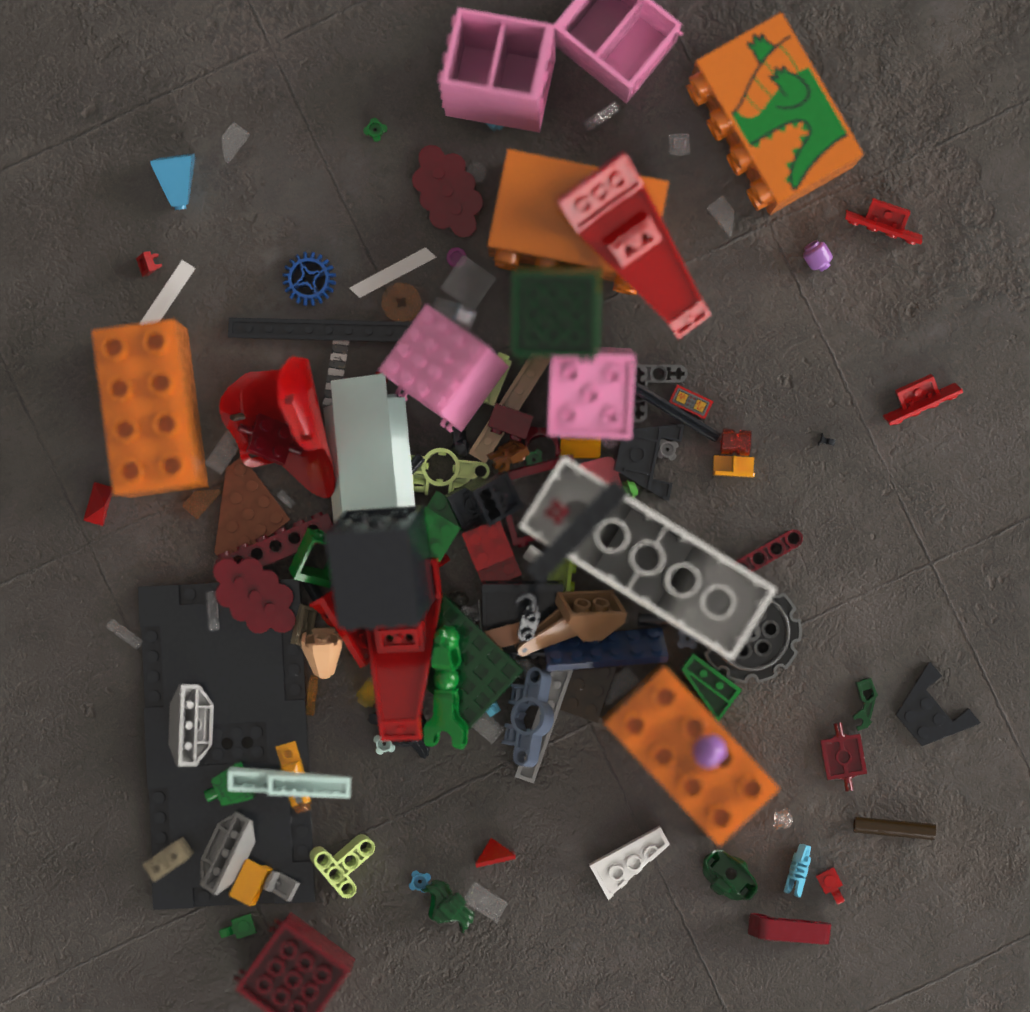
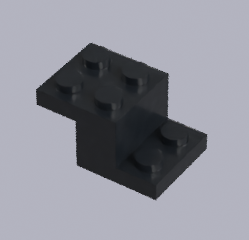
M503 471L489 480L478 476L445 495L463 532L480 522L490 527L524 507L507 471Z

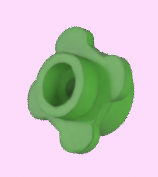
M628 480L622 482V487L629 493L628 497L634 499L638 495L635 482Z

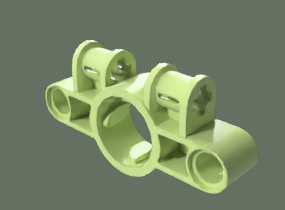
M436 448L422 456L425 459L424 463L412 475L414 492L428 495L430 483L438 487L449 485L448 493L454 491V488H459L470 482V480L477 478L475 470L478 466H484L487 469L486 475L482 477L484 479L489 477L490 469L486 463L458 460L452 451L445 448ZM436 453L441 456L449 454L456 464L453 465L454 475L445 482H443V479L433 481L426 471L429 470V462L427 461Z

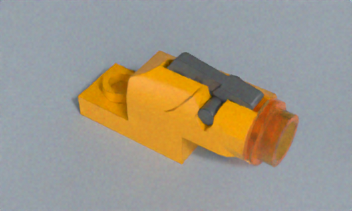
M296 741L276 746L281 771L305 773ZM288 796L291 807L295 809L296 814L311 809L310 804L312 802L310 797Z

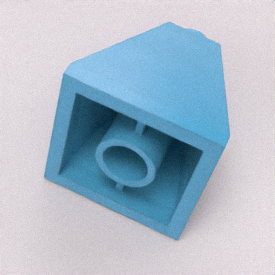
M195 153L151 160V166L171 207H174L175 210L186 209L190 198Z

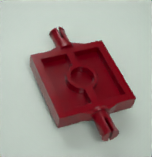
M259 413L256 415L252 427L242 423L238 427V432L248 435L246 452L281 466L285 464L289 452L298 456L302 454L303 448L292 445L293 434L290 426Z
M842 722L834 723L836 735L820 740L826 779L844 780L845 792L853 791L851 778L867 774L861 734H844Z

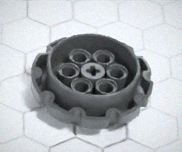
M785 593L773 594L762 616L753 627L754 635H748L742 644L747 647V653L744 656H740L737 653L734 659L731 660L708 645L703 655L716 671L724 668L726 670L725 677L737 682L747 683L750 677H754L755 682L760 683L778 675L776 672L778 667L781 666L786 669L792 663L798 652L793 644L801 641V620L794 619L792 616L793 612L796 611L795 605ZM768 623H772L775 627L774 633L770 635L765 632V626ZM760 642L767 644V650L764 653H759L757 650V645Z

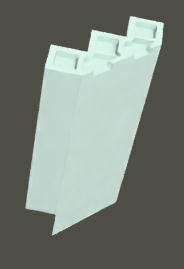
M383 374L330 381L332 402L330 406L323 408L325 433L335 475V490L331 496L333 522L344 511L415 506L405 397H397V394L387 395L386 377Z

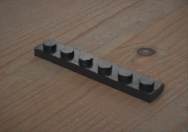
M614 479L526 570L542 584L629 493Z

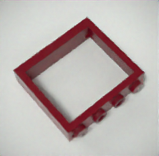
M573 454L564 455V457L575 463ZM563 456L515 468L507 472L511 480L551 470L558 466ZM510 514L506 517L513 546L517 545L520 548L530 545V541L537 540V542H541L530 534L517 537L512 515Z

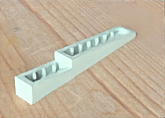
M230 767L228 770V791L267 792L268 795L350 798L351 777L242 767Z

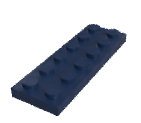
M662 628L614 631L603 640L592 642L583 641L577 635L543 648L547 672L668 662V652Z

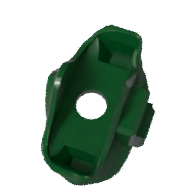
M718 849L712 851L704 858L703 874L711 883L710 888L717 895L724 894L731 900L748 901L757 893V882L749 872L744 860ZM728 868L736 870V877L732 880L726 877L725 873Z
M432 880L430 884L421 889V891L431 894L428 916L431 920L436 921L438 924L457 921L461 933H464L469 925L473 923L474 912L464 906L466 900L458 892L453 895L446 882Z

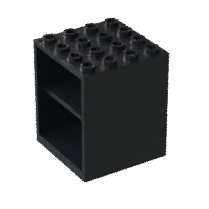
M424 506L344 511L325 532L338 629L345 628L346 631H353L360 627L371 630L376 629L378 626H385L386 628H395L398 625H406V627L417 626L436 599Z

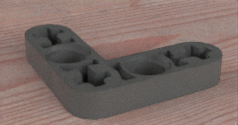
M639 364L635 365L634 371L636 372L637 368H639L640 372H644V376L640 377V383L644 382V387L647 389L648 383H682L688 375L687 369L682 365ZM657 368L662 369L664 372V377L660 380L653 377V371ZM666 368H670V372H676L677 369H680L684 376H681L680 380L676 376H669L670 380H666L668 374ZM633 397L634 403L644 402V406L640 405V412H644V416H641L638 420L632 414V421L641 423L647 417L648 402L644 399L638 400ZM636 405L633 406V412H636Z

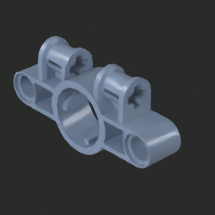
M532 667L527 671L525 685L511 684L510 686L512 687V692L508 704L514 705L511 711L512 724L504 723L506 729L504 740L501 741V744L514 746L513 760L517 765L529 768L534 767L538 763L542 736L550 731L554 722V713L548 704L551 674L549 671L547 672V670ZM531 705L539 706L541 711L540 722L533 730L526 729L524 724L525 712Z

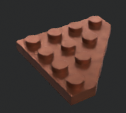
M241 458L229 465L225 472L214 552L217 556L226 551H229L230 554L238 551L236 547L248 543L249 546L255 544V539L264 535L268 538L274 531L279 530L291 520L251 467L246 466ZM241 557L233 558L236 562L241 559Z

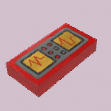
M678 384L669 400L670 403L704 420L713 403L712 400Z

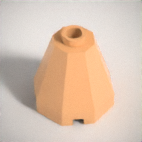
M332 627L314 628L311 635H307V632L302 633L301 647L313 674L321 679L330 678L335 673L342 649L343 640L339 633H335V629Z

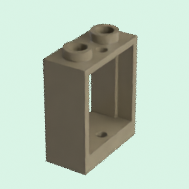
M181 837L145 862L143 867L155 882L194 854V851L186 839Z

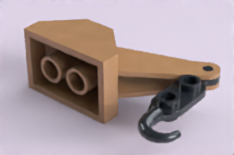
M613 590L557 592L555 603L558 609L538 624L540 614L537 607V597L532 592H523L516 597L514 604L517 605L523 598H529L530 601L521 614L517 631L519 640L515 643V648L520 656H526L577 635L583 641H600L625 623L627 612Z

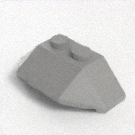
M180 684L170 702L168 744L178 767L197 766L212 746L214 704L199 684Z
M235 812L220 821L200 859L202 878L200 886L214 895H218L236 881L245 860L248 859L253 849L255 836L253 823L250 819Z

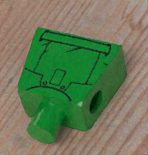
M241 761L231 766L244 768ZM229 768L211 779L214 787L204 791L208 802L219 799L222 806L251 800L256 797L254 792L228 791Z

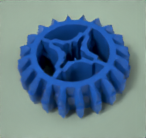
M303 252L304 259H301L297 254L296 259L298 261L295 263L290 259L289 262L293 266L289 267L286 265L284 267L289 271V273L282 274L284 278H288V280L282 281L283 285H289L285 292L289 293L292 291L289 298L293 299L297 296V304L302 299H304V306L308 305V300H311V305L315 306V299H318V302L322 304L323 300L320 297L324 295L326 299H329L326 292H334V289L329 287V285H336V281L330 280V278L336 277V273H329L334 267L333 265L326 267L329 260L325 259L321 262L323 259L321 254L318 255L317 259H315V252H311L310 258H308L306 252ZM305 264H316L322 269L319 271H309ZM300 267L302 276L293 284L294 274ZM305 271H306V272L308 273V275H310L311 277L314 276V279H312V280H313L312 284H313L314 288L312 287L311 284H309L308 281L304 282V279H306V276H307L306 273H305ZM325 275V284L319 291L316 285L317 281L322 278L321 276ZM309 287L313 294L305 295L296 289Z

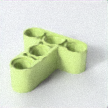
M360 834L333 857L323 847L313 848L310 852V860L343 898H351L356 893V885L348 875L374 853L375 844L368 836ZM363 842L368 843L366 848L360 849ZM325 854L324 859L318 862L317 857ZM352 855L351 861L345 863V858ZM332 869H337L335 875L329 876ZM345 883H349V887L346 890H341Z

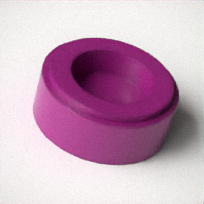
M455 247L448 251L447 262L451 267L460 268L466 263L467 256L463 249Z

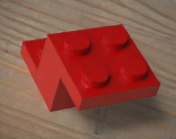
M500 521L490 527L485 524L462 534L481 582L508 581L522 575Z

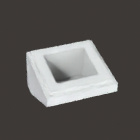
M530 545L523 558L532 564L543 552Z

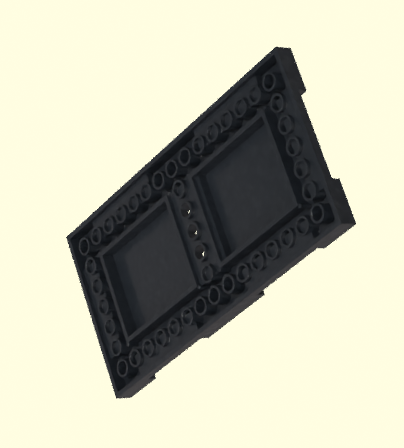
M294 579L279 580V583L287 585L293 593V601L289 608L294 613L296 619L299 606L302 604L301 581ZM220 583L138 587L139 617L142 633L145 698L144 725L152 857L181 837L186 839L194 851L192 856L155 882L152 880L153 910L244 904L229 895L234 883L218 895H214L200 886V880H202L200 859L217 824L235 812L242 814L253 823L255 844L248 859L261 866L267 865L273 868L272 871L282 872L300 883L291 902L263 889L256 904L316 901L315 868L310 860V852L314 848L311 801L301 802L291 807L288 796L268 795L267 792H254L256 797L251 800L222 806L219 799L208 802L204 795L205 790L214 787L211 779L240 761L244 768L281 771L276 746L296 741L305 773H310L305 661L302 647L291 644L293 628L288 632L280 633L270 627L266 632L259 634L250 631L246 621L234 619L230 613V608L220 605L216 600L215 591ZM180 684H199L214 704L213 747L208 750L197 766H176L168 744L170 702ZM248 736L253 739L252 747L246 748L243 746L242 740L244 737ZM224 738L232 739V748L226 749L223 747L222 741Z

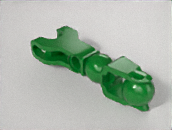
M442 626L434 635L435 646L432 668L437 670L433 678L437 688L434 689L433 717L424 726V743L428 747L438 744L441 731L448 732L452 739V745L456 749H464L468 742V725L459 715L458 688H456L459 682V675L456 669L461 664V655L459 648L460 638L454 626Z

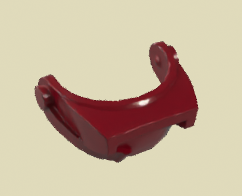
M530 427L525 440L527 449L534 439L548 437L555 443V456H561L557 436H548V428Z

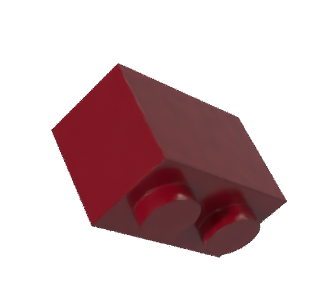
M495 403L487 427L491 428L490 432L502 435V432L510 435V439L521 442V439L526 440L534 416Z

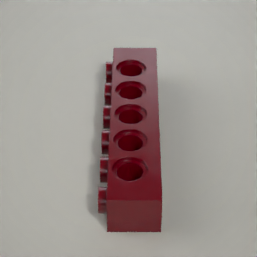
M322 512L312 515V520L304 522V519L293 523V528L291 529L281 528L274 531L275 535L267 538L264 535L255 539V544L249 546L248 543L236 547L238 551L231 554L229 551L223 552L218 555V558L226 557L233 559L241 557L243 559L252 557V550L260 549L263 556L258 561L262 564V567H265L296 554L309 526H316L318 529L326 532L331 527L332 522L328 513L323 515ZM292 533L298 534L300 537L299 543H290L288 540L289 535ZM278 541L281 544V550L273 552L270 549V543Z

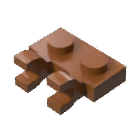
M511 439L499 446L497 451L487 454V457L490 460L493 459L492 467L495 470L498 469L499 473L508 471L510 463L515 464L524 461L530 452L521 442Z

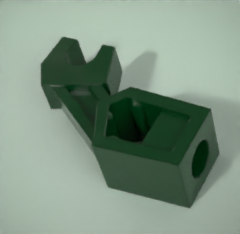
M870 677L855 682L860 701L864 702L863 709H860L852 716L853 720L857 718L862 719V724L856 726L857 731L868 728L872 723L871 716L878 694ZM871 689L872 696L865 700L862 691Z

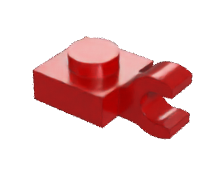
M834 867L816 875L825 895L831 892L838 905L845 901L838 889L843 884Z

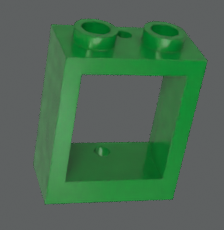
M307 528L289 567V571L294 580L330 588L332 580L329 559L323 570L304 565L314 542L326 545L324 531Z

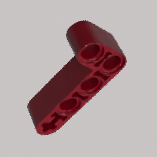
M750 913L748 934L756 938L786 942L829 944L831 923L775 918L765 914Z

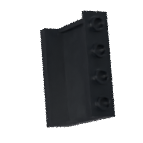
M538 580L482 581L483 631L520 622L521 614L528 606L530 599L523 598L517 605L514 602L516 597L523 592H532L536 595L540 614L538 624H540L558 609L555 599L557 592H563V580H545L542 584ZM515 644L502 648L513 659L519 658L520 655L515 648ZM544 649L537 650L526 656L530 659L545 656Z

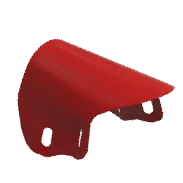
M293 356L279 370L248 372L231 384L220 399L219 411L224 425L238 445L242 462L252 468L273 463L259 456L251 458L249 456L250 453L246 452L248 435L237 431L240 423L252 427L256 415L259 413L289 425L293 434L292 445L303 448L301 456L289 452L283 467L311 493L322 498L331 497L335 490V475L309 359ZM243 413L246 417L238 421L230 419V415Z

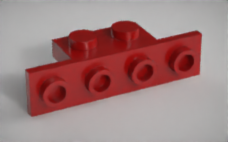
M872 198L866 216L849 210L845 212V219L852 225L858 226L861 224L867 226L866 228L870 231L878 232L879 230L885 232L891 238H903L905 242L912 245L916 243L922 244L923 241L921 234L904 229L910 215V210Z
M929 374L896 389L895 393L900 408L883 415V418L890 426L900 424L904 419L917 416L926 409L935 408L946 400L955 399L959 394L963 393V390L956 383L938 390L934 376Z

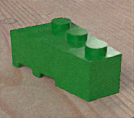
M694 653L689 655L680 668L714 719L719 722L742 689Z

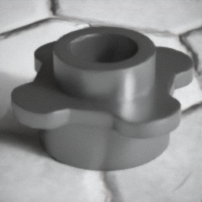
M661 439L657 456L674 460L678 443Z

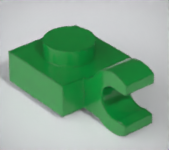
M251 913L231 919V926L219 930L221 939L233 934L236 935L237 939L257 933Z

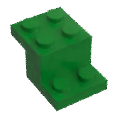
M436 490L428 506L425 507L424 513L430 557H438V562H441L459 533L460 527L445 495Z

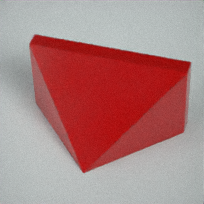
M94 482L83 521L101 526L104 525L113 487Z
M490 838L476 860V868L514 860L516 855L512 850Z

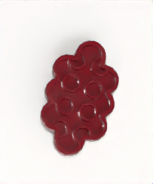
M436 145L425 146L420 151L418 158L421 168L416 170L412 177L413 186L421 193L420 204L424 209L430 211L429 217L434 227L443 230L451 227L454 234L458 237H470L477 228L474 215L482 210L484 203L480 193L475 191V178L472 174L466 172V163L460 155L454 153L444 155L443 151Z
M225 557L219 559L214 564L213 575L220 583L215 591L216 600L220 605L230 608V613L234 619L246 621L250 631L259 634L266 632L270 627L280 633L288 632L293 628L295 615L289 608L293 601V593L287 585L279 583L275 572L268 569L263 570L262 564L254 557L243 558L238 563L231 558Z

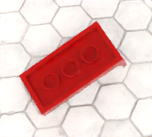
M331 587V590L321 598L311 602L309 607L320 613L323 620L330 627L337 630L358 666L362 668L370 663L365 627H360L353 631H346L345 628L338 629L333 587Z

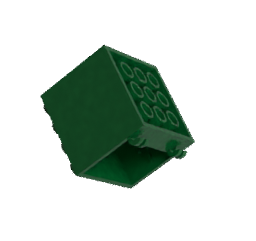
M520 265L513 271L512 356H519L518 362H523V356H527L526 362H531V356L580 357V363H584L585 357H589L588 363H593V357H597L602 349L603 267Z

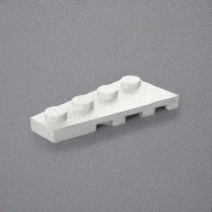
M659 825L589 863V866L609 900L617 890L624 887L627 881L635 874L637 875L648 862L655 859L670 844Z

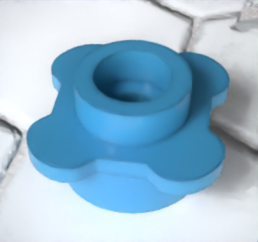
M417 870L413 871L411 874L412 882L409 884V888L421 891L431 879L430 874H422Z

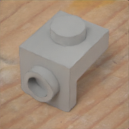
M271 871L265 880L263 889L291 902L300 883L282 872Z

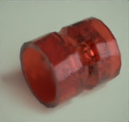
M723 428L720 454L732 455L736 452L737 456L749 457L752 432L740 430L736 433L734 429Z

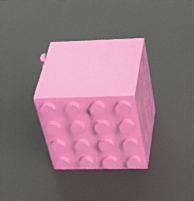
M426 304L379 368V371L398 386L395 391L397 396L405 397V401H407V395H410L441 417L440 426L446 428L451 433L453 432V426L461 432L464 430L509 366L489 346Z

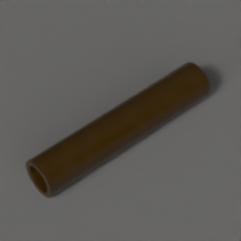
M854 817L853 832L935 840L936 824Z

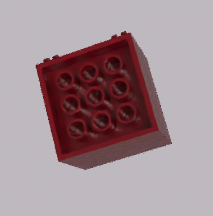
M290 912L283 922L278 919L274 921L275 925L280 926L278 929L274 926L269 928L270 932L273 931L275 934L249 970L240 969L238 971L244 977L241 978L235 975L233 980L239 982L235 990L265 1012H321L350 973L356 959L294 913Z

